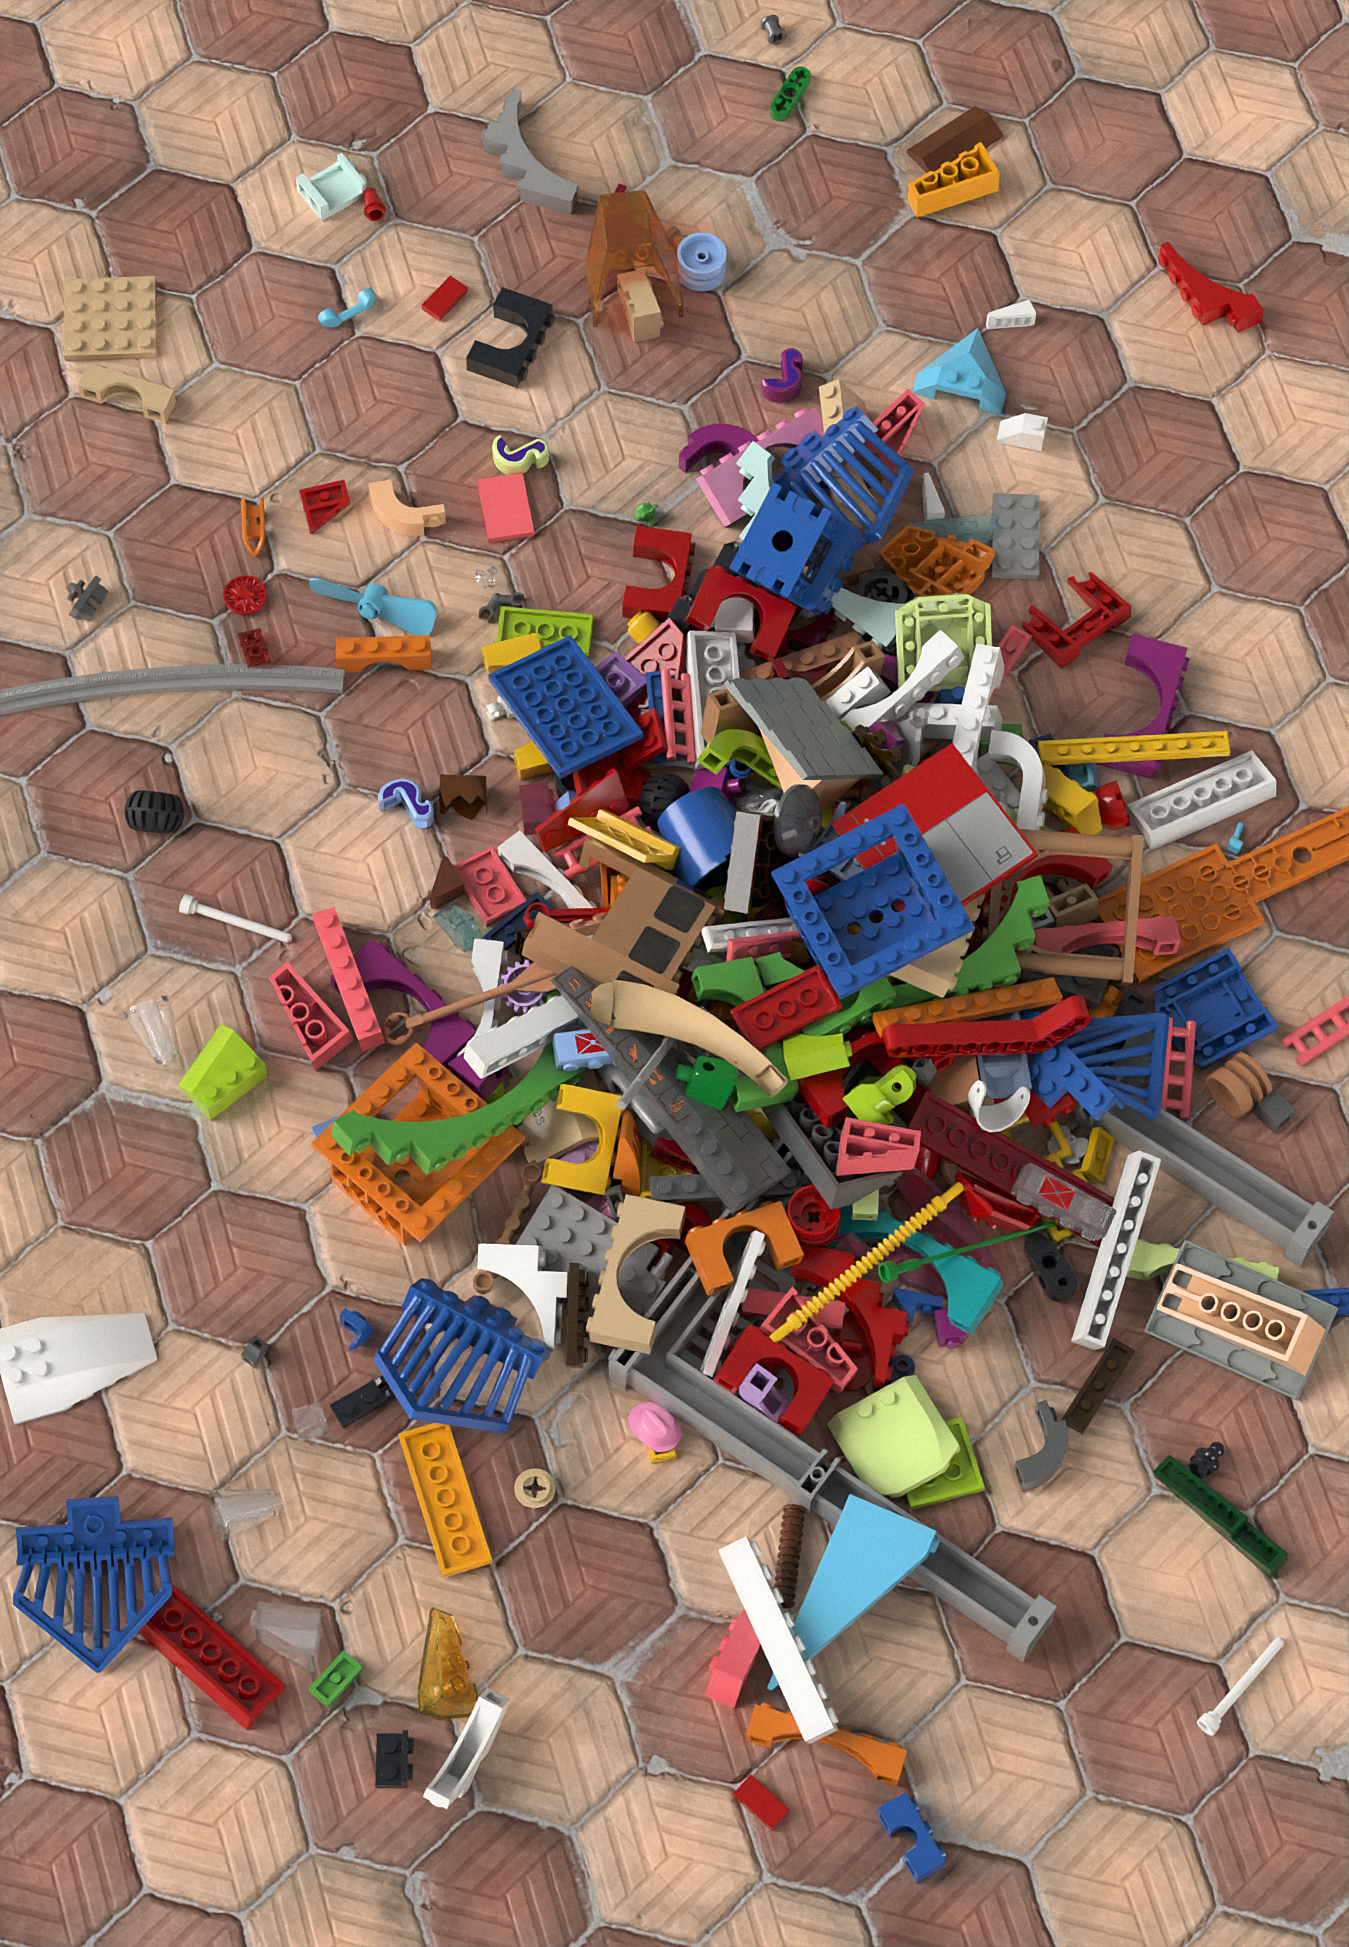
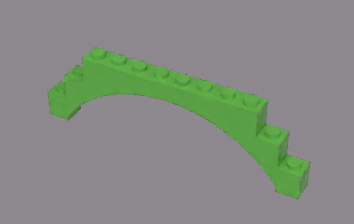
M1041 875L1017 882L1015 888L1017 894L1012 906L990 938L964 959L958 974H954L958 979L952 991L948 989L942 998L909 983L892 986L896 991V1000L889 1009L966 995L977 990L979 992L991 990L994 988V985L1001 983L1003 985L1015 983L1017 978H1020L1021 968L1014 949L1023 951L1030 948L1031 944H1034L1036 937L1028 915L1032 917L1040 916L1046 912L1045 910H1048L1050 904ZM780 952L756 959V965H758L762 986L767 991L804 972V970L783 959ZM858 990L843 999H840L838 994H836L843 1008L835 1013L845 1011L853 1006L858 999L860 991ZM869 1019L864 1023L858 1022L851 1027L859 1025L861 1027H868L874 1023L872 1019Z
M559 991L554 992L553 994L548 996L546 1003L552 997H559L562 994ZM552 1043L544 1046L536 1064L518 1085L497 1101L476 1111L437 1121L398 1122L361 1115L353 1109L334 1120L331 1136L349 1156L356 1152H363L370 1145L388 1166L395 1161L400 1162L409 1155L423 1172L428 1175L433 1171L438 1172L442 1170L453 1159L458 1160L462 1158L468 1150L474 1147L479 1148L490 1137L499 1136L510 1125L519 1124L530 1113L539 1112L550 1101H557L560 1084L579 1087L583 1082L585 1068L580 1067L572 1072H565L564 1069L556 1070Z

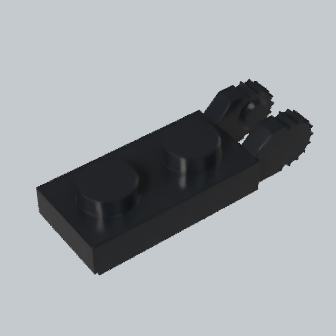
M383 1375L378 1377L376 1381L372 1380L330 1404V1409L342 1428L351 1425L386 1405L387 1401L395 1397L391 1388L382 1394L380 1388L388 1384Z

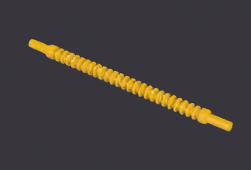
M957 1182L943 1195L934 1197L931 1200V1204H926V1209L921 1208V1213L916 1212V1217H910V1222L905 1221V1226L900 1225L899 1231L894 1230V1235L889 1234V1239H883V1244L878 1243V1248L873 1247L872 1253L867 1252V1257L862 1256V1261H856V1266L851 1265V1270H845V1275L840 1274V1279L835 1278L834 1284L829 1283V1288L824 1287V1292H818V1297L813 1296V1301H807V1306L802 1305V1310H796V1315L791 1314L787 1317V1322L768 1338L778 1343L792 1330L801 1328L802 1322L807 1323L808 1317L813 1318V1313L818 1314L819 1308L824 1309V1304L829 1305V1300H835V1295L840 1296V1291H845L846 1286L851 1287V1282L855 1283L857 1277L862 1278V1273L867 1274V1269H873V1264L878 1265V1260H883L884 1255L889 1256V1251L893 1252L895 1246L899 1247L900 1242L904 1243L905 1238H910L911 1233L915 1234L916 1229L920 1230L922 1224L926 1225L927 1220L931 1221L932 1216L938 1215L937 1212L944 1211L947 1208V1204L964 1190L963 1185Z

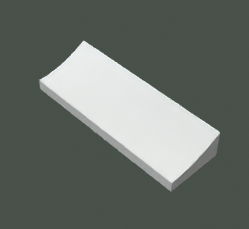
M689 630L686 636L685 661L686 672L690 675L696 755L695 770L706 768L697 762V759L708 745L700 733L707 696L710 693L725 689L726 687L723 684L727 680L740 678L735 632ZM729 760V761L725 764V766L730 765L731 760Z
M1251 750L1127 804V812L1138 826L1142 835H1144L1150 850L1153 851L1276 797V779Z

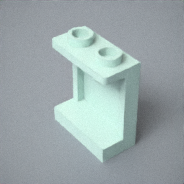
M342 153L337 155V163L309 179L304 173L296 177L297 191L321 221L364 198L363 192L368 185L367 180L363 174H358L351 159H346Z

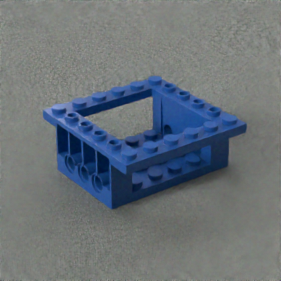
M904 803L771 872L784 897L791 920L816 965L820 966L835 994H838L840 999L975 930L973 923ZM891 837L894 838L896 854L812 896L805 883L806 881ZM895 902H903L906 905L905 909L901 912H895L891 908ZM880 913L883 915V920L877 924L872 923L869 920L871 915ZM851 925H859L861 927L860 933L857 935L849 934L847 931Z

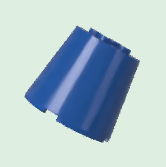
M705 787L684 795L661 814L657 823L662 838L680 847L674 864L680 885L698 895H702L713 887L726 885L728 879L727 871L731 857L734 820L738 810L717 787Z

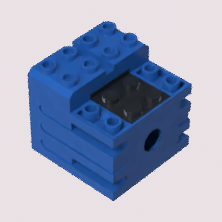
M773 482L729 568L749 582L766 588L779 597L787 598L794 605L816 616L827 615L833 604L831 599L834 593L840 591L844 582L839 579L838 575L841 570L845 572L851 570L854 564V559L852 558L856 550L860 551L863 547L865 538L862 537L861 531L854 525L840 519L832 511L824 507L822 509L816 503L808 499L805 500L792 491L788 492L782 486Z

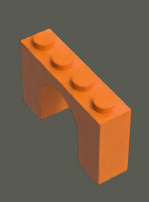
M781 1200L775 1203L767 1201L759 1205L758 1209L752 1211L744 1209L736 1213L733 1218L726 1219V1217H722L713 1221L710 1226L703 1228L700 1225L689 1230L684 1242L707 1296L729 1289L733 1284L734 1279L723 1255L722 1248L723 1242L733 1234L751 1233L753 1231L765 1234L763 1241L766 1242L777 1271L801 1263L804 1254Z

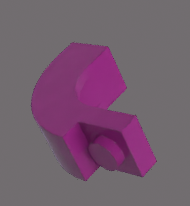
M712 424L701 427L688 435V446L684 447L679 453V468L686 473L708 454L731 453L734 456L740 452L738 450L740 446L749 441L756 443L759 440L744 428L731 424Z

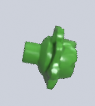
M649 501L640 504L635 509L636 516L634 520L646 521L649 526L657 522L654 517L655 509L659 506L657 504L651 505Z

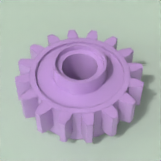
M525 960L522 965L517 961L515 962L516 967L513 969L508 967V974L501 977L504 979V984L516 979L531 965L530 961ZM514 991L501 996V998L504 1000L509 999L506 1005L509 1008L514 1006L515 1012L519 1013L523 1009V1012L526 1014L534 1006L545 1004L544 1001L550 994L548 992Z

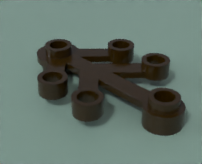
M856 726L855 730L852 731V735L861 748H866L884 775L888 774L891 783L902 777V774L889 761L896 762L902 758L900 749L896 745L889 749L878 748L874 743L876 742L881 746L888 742L886 733L882 729L872 733L868 727Z

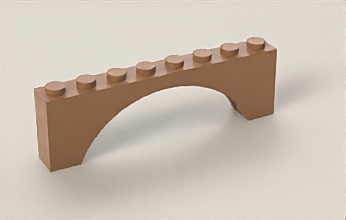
M873 640L853 646L834 669L812 684L811 687L821 701H826L867 666L880 676L885 656ZM727 688L710 693L707 696L700 733L708 744L717 734L729 729L745 730L756 735L761 733L757 724Z

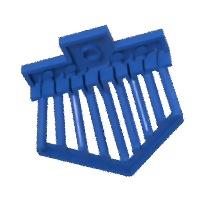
M855 406L847 410L838 423L829 426L822 437L816 431L809 433L803 437L801 443L795 449H790L786 452L781 460L786 469L778 472L773 477L772 482L782 486L788 492L792 491L803 499L810 501L812 500L807 493L811 490L828 510L832 511L840 519L852 524L818 484L823 480L866 528L867 531L861 532V534L865 538L864 545L883 538L914 470L875 434L878 431L876 426ZM869 440L900 468L898 476L863 443ZM854 451H858L893 485L890 492L852 454ZM843 461L849 463L884 499L883 507L841 465ZM834 470L877 516L875 524L829 473Z
M1026 1009L1019 1016L1020 1020H1033L1042 1013H1034L1031 1009ZM1164 1013L1091 1019L1087 1026L1048 1050L1032 1053L1035 1057L1028 1063L1031 1089L1049 1108L1069 1091L1097 1121L1115 1103L1121 1109L1127 1105L1144 1114L1148 1119H1155L1161 1113L1169 1018ZM1148 1031L1154 1033V1039L1149 1044L1146 1043L1093 1055L1101 1048ZM1142 1054L1152 1055V1063L1148 1066L1100 1067L1103 1063ZM1146 1076L1150 1078V1083L1144 1089L1112 1080L1108 1077ZM1127 1094L1148 1100V1104L1146 1105Z
M423 1278L419 1279L410 1286L401 1306L405 1311L380 1350L376 1352L373 1361L410 1419L505 1433L512 1421L527 1377L532 1380L535 1378L540 1365L550 1357L553 1349L547 1347L543 1341L532 1339L525 1335L521 1329L514 1327L518 1318L512 1316L507 1309L498 1308L490 1304L489 1300L485 1297L473 1295L467 1301H463L454 1292L445 1291L437 1287L434 1281ZM413 1316L419 1317L393 1359L390 1360L388 1354ZM426 1324H432L399 1374L397 1370ZM445 1331L446 1333L408 1388L406 1384L436 1336ZM456 1338L459 1339L419 1400L416 1401L415 1397L449 1344ZM470 1346L474 1347L437 1408L426 1407L461 1354ZM487 1354L488 1358L459 1412L448 1410L479 1358ZM498 1361L503 1363L483 1413L481 1415L471 1414V1410L494 1366ZM514 1369L518 1374L502 1418L492 1417L510 1373Z
M119 1496L67 1499L68 1524L16 1528L18 1552L16 1561L17 1565H23L13 1593V1605L96 1673H100L172 1596L173 1592L168 1556H174L175 1551L173 1517L121 1521ZM151 1557H156L158 1560L161 1578V1588L155 1595ZM135 1558H139L141 1562L143 1598L145 1606L138 1613ZM118 1559H123L125 1569L126 1617L128 1624L121 1632ZM102 1560H107L110 1644L103 1650ZM85 1561H90L93 1651L84 1645L83 1638ZM69 1562H73L74 1567L73 1635L63 1628ZM52 1563H57V1582L52 1619L43 1611V1603ZM35 1564H40L38 1581L32 1602L24 1594Z

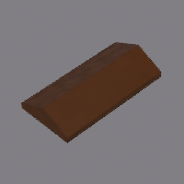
M974 106L909 148L906 153L925 173L935 172L941 168L943 163L959 158V154L975 149V145L980 142L986 149L1003 138V134L990 113Z

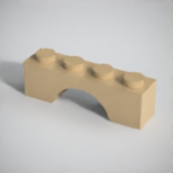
M88 363L78 384L81 398L100 404L116 395L134 397L142 404L145 418L166 424L176 403L175 391L169 386L158 385L145 378L129 376L122 371H113L103 365Z

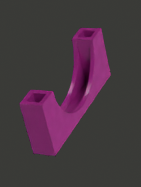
M1132 634L1125 665L1140 671L1153 683L1159 695L1160 711L1149 725L1137 732L1124 735L1104 733V737L1164 734L1165 730L1170 731L1173 717H1170L1169 714L1171 710H1176L1179 697H1175L1176 690L1181 691L1184 677H1180L1181 671L1187 670L1190 659L1185 657L1187 647ZM1162 760L1096 764L1152 779L1154 770L1159 771Z
M372 938L353 955L366 992L376 989H393L404 992L416 999L427 1013L447 1006L437 991L428 989L424 985L423 979L418 974L409 972L406 964L399 958L395 959L383 943L380 942L378 944ZM334 974L330 976L331 985L341 995ZM458 1012L431 1022L430 1035L423 1049L448 1069V1063L455 1059L458 1053L466 1047L468 1041L474 1037L477 1029L470 1021H464Z

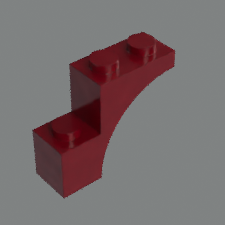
M830 609L827 615L823 614L806 627L786 631L774 659L789 655L792 650L800 651L828 641L829 633L833 634L838 624V621H835V611Z

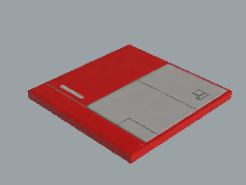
M953 743L831 823L832 828L840 837L904 803L963 907L1038 857V853ZM891 837L855 856V859L866 870L897 853L894 838ZM895 902L892 908L895 912H901L905 909L906 905L903 902Z

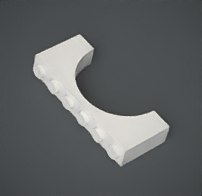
M977 643L952 741L976 774L979 741L986 709L994 688H1000L1005 668L999 647Z

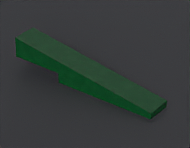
M1170 1454L1153 1471V1475L1268 1578L1271 1579L1287 1562L1288 1553L1249 1523L1248 1517Z

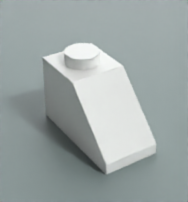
M1024 413L1000 422L996 443L1041 451L1048 417Z

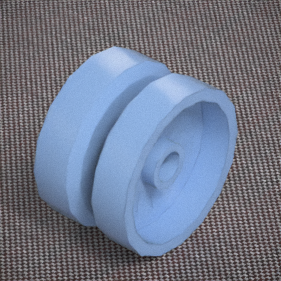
M699 232L684 238L677 250L676 273L679 281L692 291L705 292L718 287L724 280L726 272L727 252L724 243L710 233Z

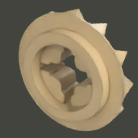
M537 1468L522 1472L516 1479L514 1486L516 1499L523 1506L532 1509L545 1507L553 1500L555 1494V1482L548 1472ZM534 1480H537L538 1488L542 1489V1491L537 1492L536 1498H533L532 1491L527 1490L532 1488Z

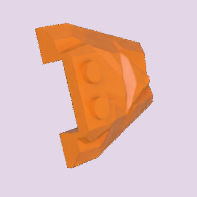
M907 525L878 554L882 561L919 597L955 594L956 592L958 594L965 593L970 595L982 584L984 572L990 567L996 551L974 539H969V543L957 541L955 535L948 534V538L935 536V531Z

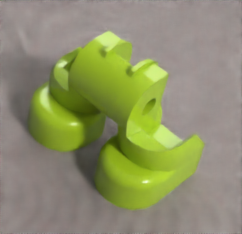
M899 1065L883 1077L867 1076L842 1099L859 1120L890 1125L894 1121V1115L891 1110L896 1105L908 1100L913 1094L917 1076L908 1066ZM895 1082L900 1083L902 1088H897Z

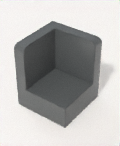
M1273 1090L1257 1103L1254 1114L1275 1134L1293 1119L1296 1110L1277 1090Z

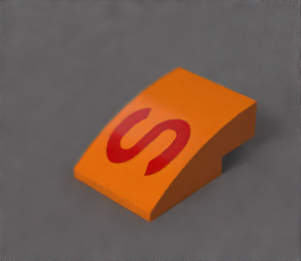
M625 1109L613 1178L622 1180L621 1186L625 1196L627 1194L640 1197L643 1142L634 1117L629 1110Z

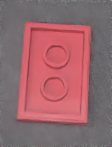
M523 473L477 479L488 543L534 536Z
M493 846L454 865V868L464 882L465 895L486 927L509 916L527 901Z

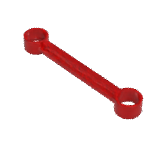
M535 902L528 906L524 922L528 928H534L535 922L529 917V913L534 910L540 911L560 923H570L579 919H583V922L593 920L592 917L600 913L607 914L611 908L549 909L545 904ZM669 905L666 909L661 908L665 913V922L671 913Z

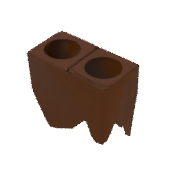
M440 775L438 806L441 814H446L449 808L453 807L459 815L473 820L484 804L487 812L486 776Z

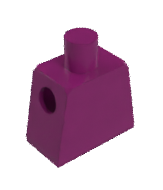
M723 767L717 775L709 769L703 768L694 771L689 793L705 787H717L733 804L735 793L745 791V782L741 778L735 779L726 767Z
M465 1052L450 1061L448 1065L452 1074L484 1101L489 1098L509 1072L506 1066L481 1079L464 1059Z

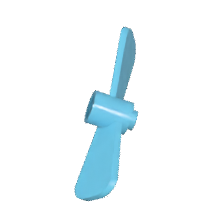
M311 578L309 581L310 589L317 594L357 603L358 612L367 619H376L379 616L415 636L429 635L434 627L437 609L430 600L388 596L387 589L377 583L369 584L362 595L320 578Z

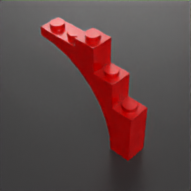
M800 1244L804 1256L801 1263L791 1266L789 1276L809 1281L823 1289L824 1287L829 1288V1283L834 1284L835 1278L840 1279V1274L845 1275V1270H851V1265L856 1266L854 1263L855 1254ZM856 1278L857 1281L855 1283L851 1282V1287L846 1286V1290L840 1291V1296L835 1295V1297L841 1302H845V1306L856 1317L864 1330L872 1353L874 1367L873 1387L882 1389L885 1380L890 1381L893 1366L888 1365L889 1357L894 1358L896 1344H901L903 1336H908L910 1321H906V1311L882 1307L884 1293L880 1292L881 1283Z

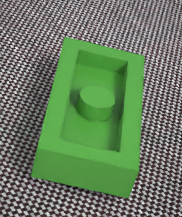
M343 1650L309 1687L308 1691L329 1708L363 1671V1666Z

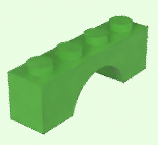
M885 976L860 989L857 1001L849 1009L833 1013L800 1030L799 1033L810 1036H828L840 1033L844 1035L856 1023H864L871 1019L874 1012L880 1009L884 1011L893 1006L896 1000V991Z

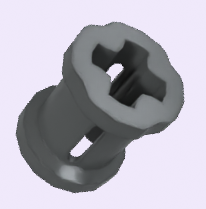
M772 14L762 19L760 26L766 31L768 35L767 40L770 44H778L786 38V31L781 29L777 15Z

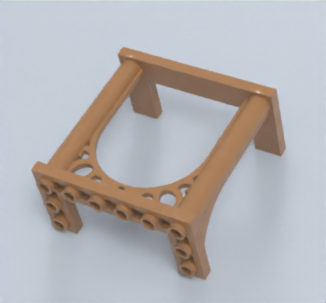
M1019 829L1038 853V857L1014 872L1010 880L1004 879L986 891L989 893L988 902H984L983 917H987V925L982 927V941L985 942L990 938L1002 921L1000 920L1006 916L1011 907V894L1014 884L1021 872L1032 862L1050 855L1124 860L1123 866H1129L1122 958L1050 952L1033 944L1026 951L1015 952L1021 972L1114 980V987H1125L1133 983L1144 835H1133L1130 838ZM1003 895L1008 897L1007 902L1001 901Z

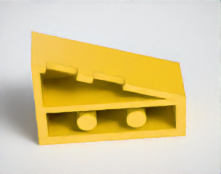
M1046 763L1043 769L1046 779L1045 789H1048L1047 803H1043L1042 808L1050 816L1054 813L1063 822L1061 827L1065 831L1074 826L1081 834L1096 835L1102 830L1096 795L1090 791L1087 792L1077 781L1070 780L1064 776L1061 770L1058 768L1054 769Z

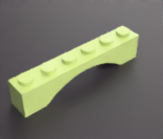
M1137 1239L1126 1277L1148 1281L1156 1276L1169 1273L1180 1249L1174 1248L1170 1244L1156 1245L1144 1239ZM1240 1257L1228 1258L1270 1278L1278 1279L1279 1267H1274L1270 1263H1252Z

